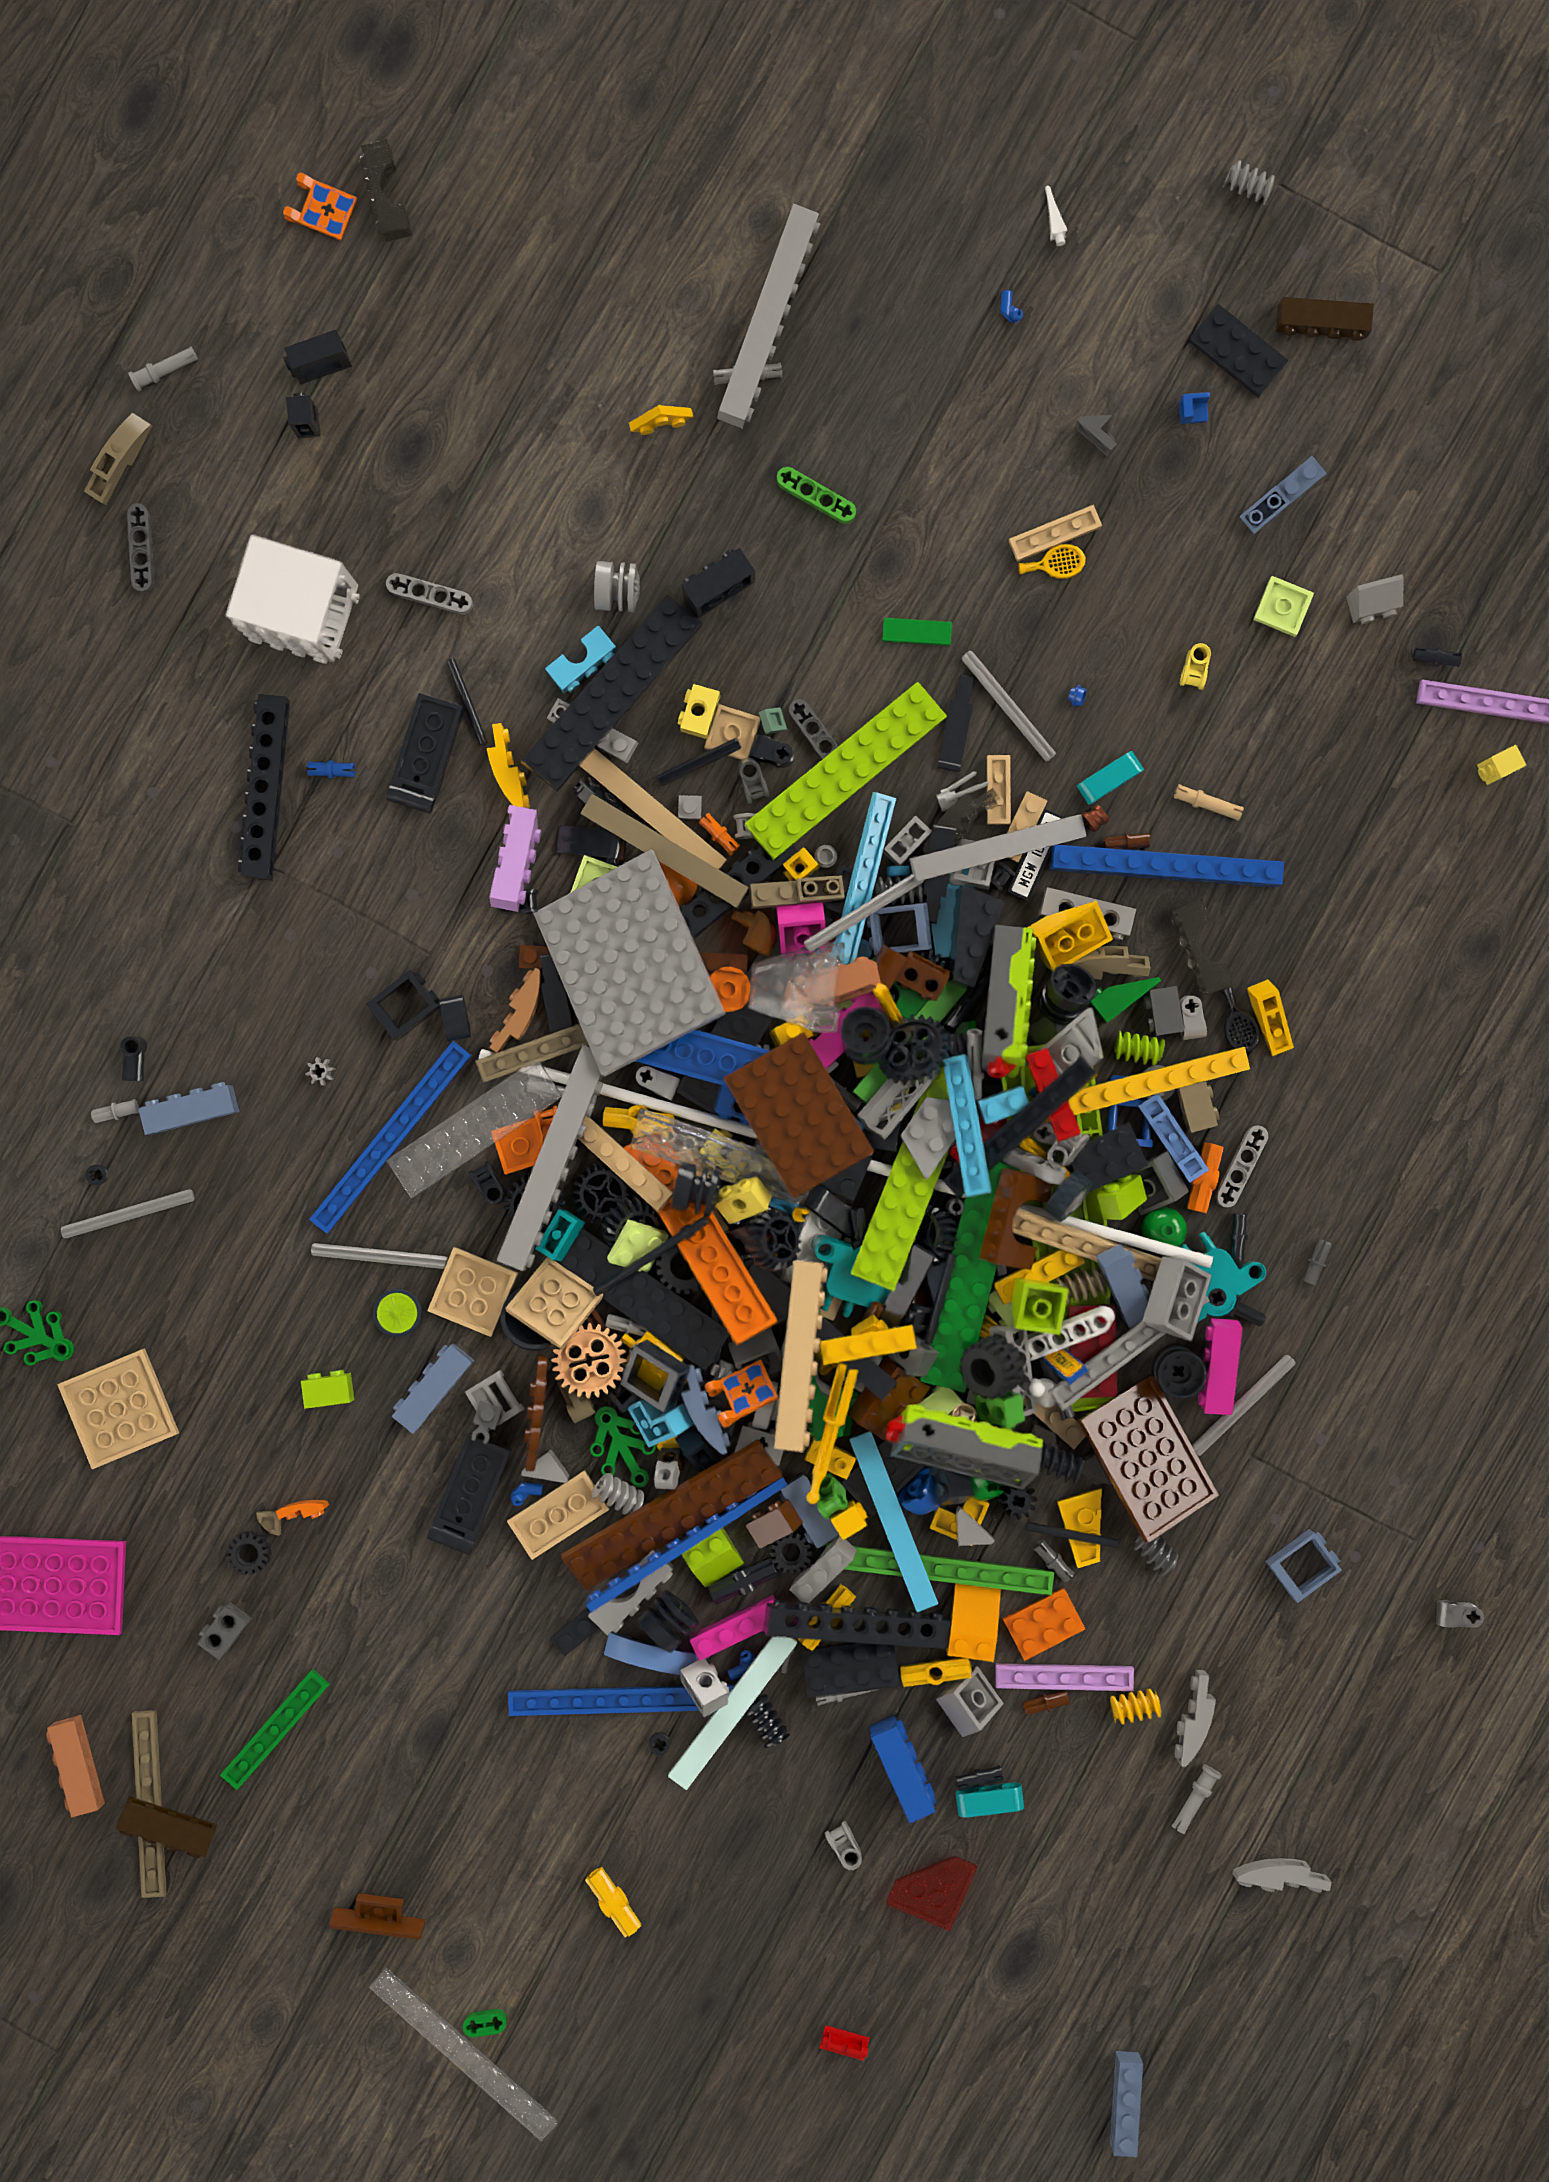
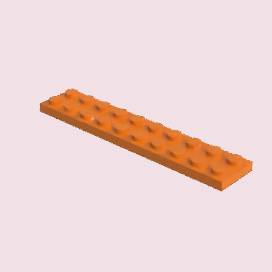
M651 1132L623 1147L674 1193L682 1161L665 1133ZM672 1197L660 1212L657 1211L670 1235L674 1236L680 1232V1228L687 1224L691 1225L702 1218L706 1206L701 1205L698 1215L694 1211L695 1203L691 1202L686 1212L671 1209ZM711 1212L710 1217H707L709 1224L697 1231L694 1237L689 1240H683L677 1246L737 1346L776 1324L777 1319L714 1214Z

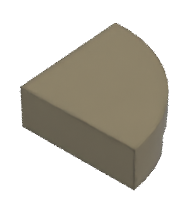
M258 1511L257 1519L262 1527L270 1534L280 1536L281 1519H278L276 1512Z

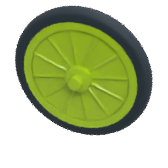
M391 1289L384 1292L377 1299L373 1309V1317L377 1327L383 1333L392 1337H403L413 1332L419 1325L422 1316L421 1305L418 1299L411 1292L404 1289Z

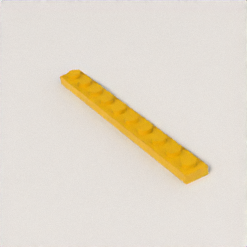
M1239 1047L1082 1088L1069 1100L1073 1114L1077 1115L1249 1070L1245 1047Z

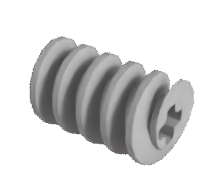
M1238 160L1232 165L1223 187L1230 182L1231 191L1239 186L1238 194L1241 195L1247 190V198H1250L1255 193V201L1258 202L1264 197L1263 205H1265L1273 188L1275 176L1271 175L1266 180L1265 171L1257 176L1258 168L1255 167L1249 172L1250 165L1246 164L1241 169V161Z
M610 1473L604 1474L592 1491V1498H596L600 1494V1502H604L608 1498L607 1506L609 1507L616 1502L614 1507L616 1511L623 1506L622 1514L624 1515L630 1510L631 1514L641 1508L644 1501V1492L642 1490H636L634 1486H629L625 1481L621 1482L618 1477L613 1478V1475Z

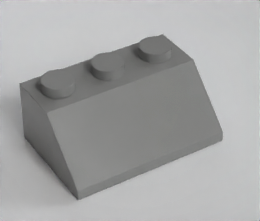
M1162 1256L1142 1322L1156 1330L1192 1341L1211 1275L1185 1259Z

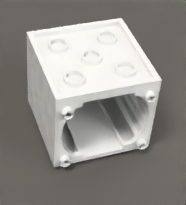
M251 535L226 616L232 621V625L238 627L237 630L243 632L244 636L249 637L248 640L251 642L262 644V641L269 643L270 647L280 651L287 648L292 650V654L300 657H305L307 654L314 657L313 660L323 664H327V661L335 663L336 658H341L342 649H339L353 602L357 604V599L360 597V594H356L358 584L341 562Z

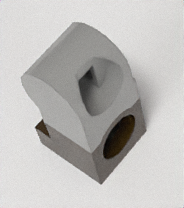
M661 1448L654 1478L656 1489H676L680 1471H683L685 1466L681 1448ZM666 1455H674L675 1458L672 1461H667Z

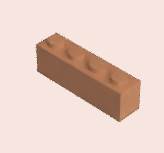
M859 957L854 959L853 963L836 965L831 971H821L813 974L811 978L795 980L794 984L786 986L790 1011L799 1016L808 1015L873 992L877 984L881 983L877 963L867 957Z
M78 1715L56 1721L47 1728V1740L49 1744H52L54 1751L53 1762L56 1767L58 1766L60 1774L59 1785L65 1792V1807L67 1811H70L71 1818L97 1811L105 1802L82 1717Z

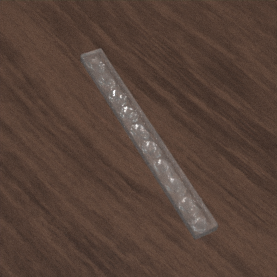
M385 1967L370 1984L369 1988L541 2142L557 2125L558 2120L388 1968Z

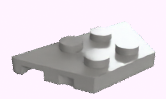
M1091 1008L1086 1009L1040 1049L1048 1048L1058 1076L1080 1056H1083L1092 1067L1103 1058L1094 1013Z
M927 1097L901 1134L904 1144L909 1149L912 1158L917 1163L926 1180L930 1177L956 1138L950 1100Z

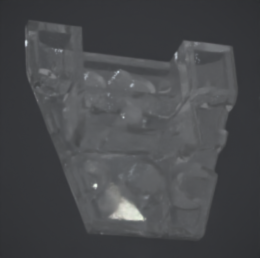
M826 942L812 952H809L804 947L753 963L748 1008L774 1018L784 1019L791 1024H798L813 1032H837L839 1010L835 1006L838 965L843 964L844 942Z

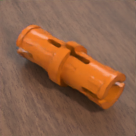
M710 813L706 814V818L703 817L699 824L712 836L714 842H718L730 856L733 855V851L736 852L741 845L727 833L728 829L725 826L721 827Z

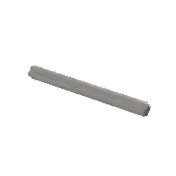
M972 651L964 654L962 661L1045 761L1053 758L1055 751Z
M913 874L807 939L804 942L806 949L812 952L918 886L924 880L915 881Z
M189 1189L61 1227V1234L63 1238H70L194 1201V1194Z
M314 1243L311 1247V1255L439 1269H445L448 1262L446 1256L320 1243Z
M1285 1355L1233 1405L1232 1415H1222L1192 1444L1197 1456H1201L1296 1364L1292 1357Z

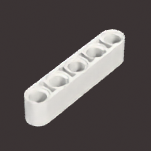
M1100 1306L1062 1321L1061 1333L1065 1336V1339L1058 1338L1056 1334L1034 1332L1027 1335L1030 1361L1106 1332L1114 1321V1312L1109 1307ZM1097 1316H1103L1107 1323L1099 1322ZM1076 1324H1082L1086 1331H1080ZM1035 1340L1042 1341L1045 1347L1038 1346Z

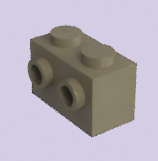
M1206 1081L1175 1089L1187 1133L1218 1126L1219 1113L1217 1108L1212 1105L1213 1091Z

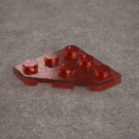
M953 1856L898 1878L894 1881L886 1904L951 1931L976 1872L977 1865L958 1856Z

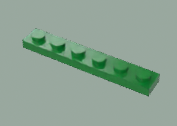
M312 1669L220 1776L238 1790L330 1683Z

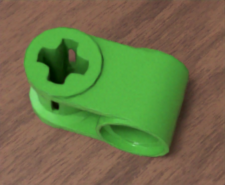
M826 1473L819 1488L817 1506L821 1515L829 1519L838 1510L847 1509L848 1503L845 1487L832 1474Z

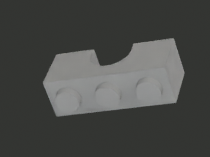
M839 1535L825 1548L823 1554L813 1565L809 1564L794 1579L789 1590L802 1602L809 1603L852 1562L857 1550Z

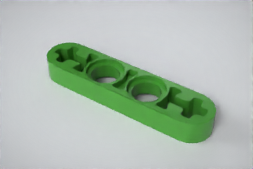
M784 467L778 471L777 484L784 491L840 523L849 524L855 519L856 507L852 502L793 468ZM790 474L791 480L797 483V479H800L796 490L793 489L794 483L790 481L783 483L782 475L787 476ZM804 484H809L813 488V492L808 496L800 492V488ZM830 496L833 500L831 506H822L820 504L821 497ZM836 502H840L838 507L842 510L849 508L851 516L846 515L842 517V511L837 508L836 512H833Z

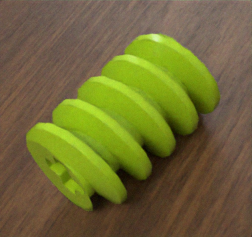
M1118 1030L1114 1045L1116 1059L1119 1060L1121 1055L1124 1054L1125 1061H1128L1132 1055L1134 1056V1063H1137L1139 1058L1142 1057L1144 1065L1151 1059L1152 1066L1155 1067L1162 1058L1165 1040L1161 1039L1158 1043L1157 1038L1152 1037L1149 1042L1148 1036L1144 1035L1140 1040L1139 1034H1134L1131 1038L1129 1032H1125L1122 1037L1121 1031Z

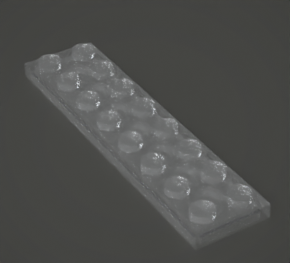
M535 1059L386 1161L412 1199L561 1099L562 1094L541 1062Z
M642 1108L638 1114L630 1148L679 1165L681 1162L695 1164L696 1170L699 1172H703L705 1167H709L708 1175L711 1176L714 1169L720 1170V1179L734 1184L739 1183L745 1178L750 1179L757 1176L772 1197L788 1203L800 1204L803 1208L805 1207L803 1204L808 1198L810 1190L792 1199L765 1151Z

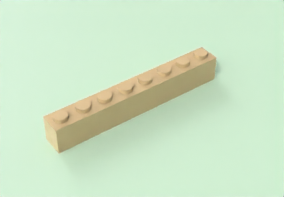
M794 1261L775 1449L803 1452L805 1446L809 1447L810 1432H806L807 1423L812 1421L813 1409H809V1400H814L815 1385H811L812 1376L817 1374L818 1362H814V1353H819L820 1339L816 1338L817 1329L822 1327L823 1316L819 1315V1306H824L825 1292H821L822 1282L826 1283L827 1269L824 1268V1263Z

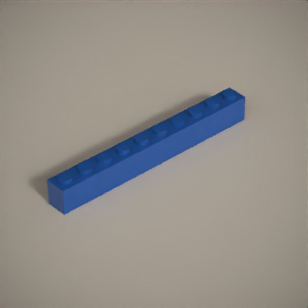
M1054 845L1051 849L1050 871L1277 888L1283 885L1284 862Z

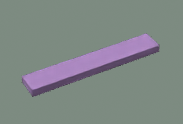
M1421 680L1419 682L1417 704L1549 724V699Z
M995 1663V1688L1133 1691L1134 1687L1133 1666Z

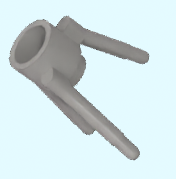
M974 771L948 788L940 790L941 793L937 794L936 797L941 811H948V814L956 811L982 808V804L955 805L959 804L957 798L984 788L989 783L984 782L958 793L952 791L976 776L977 773Z

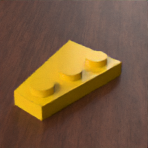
M1101 1487L1057 1500L1065 1529L1101 1536ZM1068 1539L1077 1568L1100 1562V1545Z

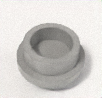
M822 845L816 850L814 858L820 867L829 868L836 863L837 852L832 846Z

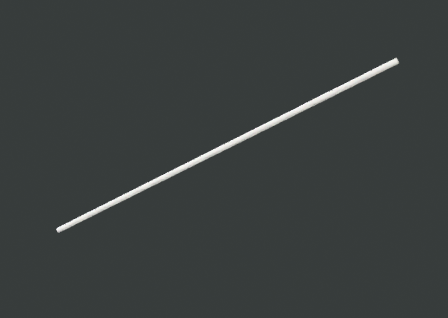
M482 1049L479 1059L496 1053ZM537 1064L517 1070L566 1085L571 1075ZM604 1083L600 1092L604 1096L642 1105L646 1108L674 1114V1116L757 1139L750 1125L734 1120L724 1119L713 1114ZM871 1160L867 1171L889 1177L893 1166ZM937 1180L934 1190L954 1195L943 1180ZM1025 1203L1019 1207V1209L1059 1222L1043 1208ZM1071 1216L1059 1222L1102 1238L1172 1258L1185 1259L1190 1263L1210 1268L1212 1265L1213 1257Z

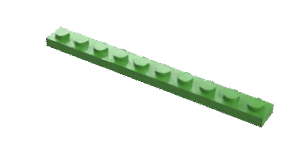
M853 1546L857 1551L852 1562L844 1568L845 1570L903 1577L892 1550ZM919 1554L929 1580L1052 1595L1054 1571Z

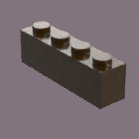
M1282 297L1277 308L1276 332H1282L1283 335L1287 336L1295 335L1296 333L1305 334L1307 337L1324 335L1330 339L1350 337L1351 340L1360 341L1366 339L1372 331L1374 304Z
M129 1796L116 1829L120 1830V1833L125 1836L133 1837L136 1835L142 1837V1840L147 1843L155 1844L158 1842L164 1844L169 1850L178 1851L180 1849L186 1851L191 1857L200 1858V1856L206 1857L217 1824Z

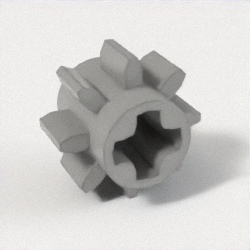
M316 1057V1063L307 1064L310 1067V1072L305 1073V1075L313 1078L311 1080L312 1084L320 1080V1084L325 1086V1080L334 1079L330 1075L331 1071L336 1069L328 1066L330 1063L329 1059L321 1063V1059ZM320 1068L325 1069V1072L321 1075L316 1074V1071Z
M721 1359L719 1364L714 1363L710 1371L711 1375H714L713 1381L720 1380L736 1372V1365L724 1359Z

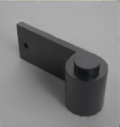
M560 825L556 852L601 857L606 859L605 863L619 865V861H624L627 841L605 829Z

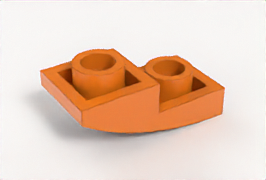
M304 1500L283 1506L275 1512L279 1520L284 1517L290 1520L300 1515L299 1510L303 1518L311 1515L312 1519L325 1513L323 1509L329 1506V1503L325 1500Z

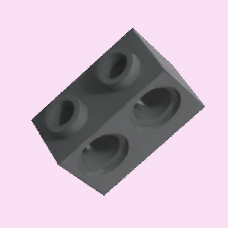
M231 1602L225 1607L221 1605L212 1616L215 1618L212 1625L207 1624L199 1634L202 1638L197 1644L218 1660L226 1655L252 1619ZM226 1615L233 1617L234 1625L226 1623ZM212 1634L220 1637V1644L212 1641Z

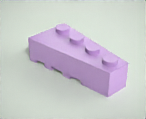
M509 805L510 825L505 824L503 832V844L505 847H500L498 865L501 866L500 868L496 867L490 893L491 907L518 912L520 904L525 902L526 891H524L525 883L529 884L531 870H529L530 863L534 864L536 850H534L535 843L540 841L541 830L538 829L537 810Z

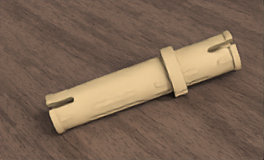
M1181 784L1176 788L1174 798L1191 803L1192 807L1197 808L1199 806L1239 821L1242 815V806L1240 807L1204 794V791L1200 789L1195 791Z

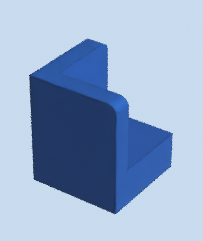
M1209 392L1182 395L1179 400L1181 424L1208 421L1207 402L1210 398Z

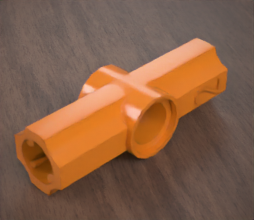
M1203 1142L1200 1157L1209 1170L1191 1181L1192 1188L1187 1209L1207 1214L1212 1191L1215 1190L1218 1183V1168L1224 1147Z

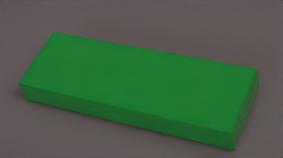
M884 618L882 642L950 646L952 622Z

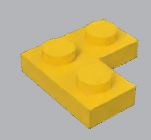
M658 405L629 422L630 431L640 432L641 435H648L653 433L654 429L658 426L672 425L674 428L685 425V421L693 417L691 408Z
M970 1498L964 1502L962 1509L981 1525L990 1503ZM939 1507L935 1511L929 1528L957 1540L956 1513Z

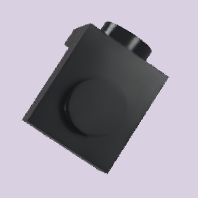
M912 1303L911 1308L907 1310L905 1315L906 1325H912L914 1332L917 1329L927 1331L933 1307Z

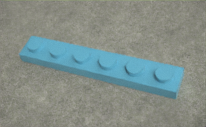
M960 1055L943 1059L946 1064L944 1070L965 1194L967 1197L990 1193L991 1189L968 1056Z

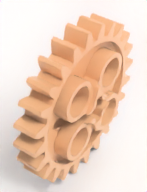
M591 1323L588 1324L585 1330L581 1325L579 1331L574 1333L563 1349L553 1350L558 1355V1358H553L552 1362L557 1363L558 1366L552 1370L553 1372H560L556 1380L564 1379L565 1381L561 1386L562 1388L570 1386V1394L578 1390L577 1396L579 1398L583 1392H586L587 1398L590 1399L591 1393L594 1392L596 1397L599 1398L601 1390L608 1394L607 1387L611 1386L615 1389L616 1386L613 1381L622 1380L618 1373H622L624 1368L620 1367V1365L627 1363V1360L620 1356L624 1355L626 1351L618 1349L623 1343L621 1341L614 1342L617 1338L616 1334L608 1336L609 1328L601 1332L600 1324H598L595 1330H593ZM596 1341L604 1343V1348L599 1353L592 1351V1344ZM573 1347L581 1348L582 1353L576 1359L569 1356V1352ZM606 1354L609 1355V1358L593 1361L592 1366L590 1367L586 1363L577 1365L572 1368L569 1367L571 1363L586 1361V1356L590 1355L592 1359L601 1357ZM602 1363L609 1365V1372L605 1375L597 1373V1368ZM579 1369H584L587 1372V1376L583 1381L575 1379V1373Z

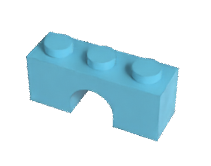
M599 626L581 639L582 645L587 650V657L583 662L571 663L562 654L545 668L548 675L564 694L568 691L570 693L575 691L580 686L579 682L585 677H592L598 671L597 667L602 663L606 664L617 652L616 646Z

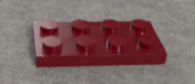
M1068 1305V1319L1100 1306L1109 1307L1115 1316V1305ZM1097 1316L1099 1322L1107 1323L1103 1316ZM1114 1317V1321L1106 1332L1069 1346V1352L1083 1364L1116 1341V1317ZM1076 1324L1080 1331H1086L1082 1324ZM1117 1370L1080 1398L1116 1397Z

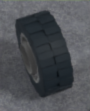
M1079 1171L1073 1172L1054 1192L1045 1210L1059 1222H1062L1081 1204L1090 1191L1093 1182Z

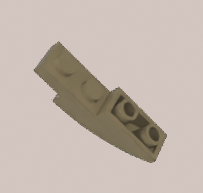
M132 413L116 429L100 451L90 469L94 473L84 492L99 502L107 504L127 464L132 466L153 425Z
M842 875L798 878L796 881L749 885L751 909L768 907L777 909V906L816 902L825 903L845 898Z
M1101 946L1072 963L1087 970L1094 979H1102L1103 972L1130 974L1135 977L1149 976L1150 973L1149 957L1129 955L1128 947Z

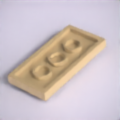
M585 1470L507 1520L532 1560L610 1509L605 1501H599L600 1494L596 1498H592V1491L595 1485Z

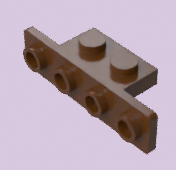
M358 1893L355 1910L334 1908L329 1927L420 1940L425 1919L403 1916L404 1899Z

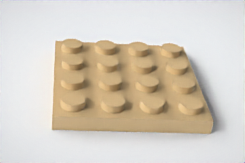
M145 1349L57 1384L92 1469L179 1434Z

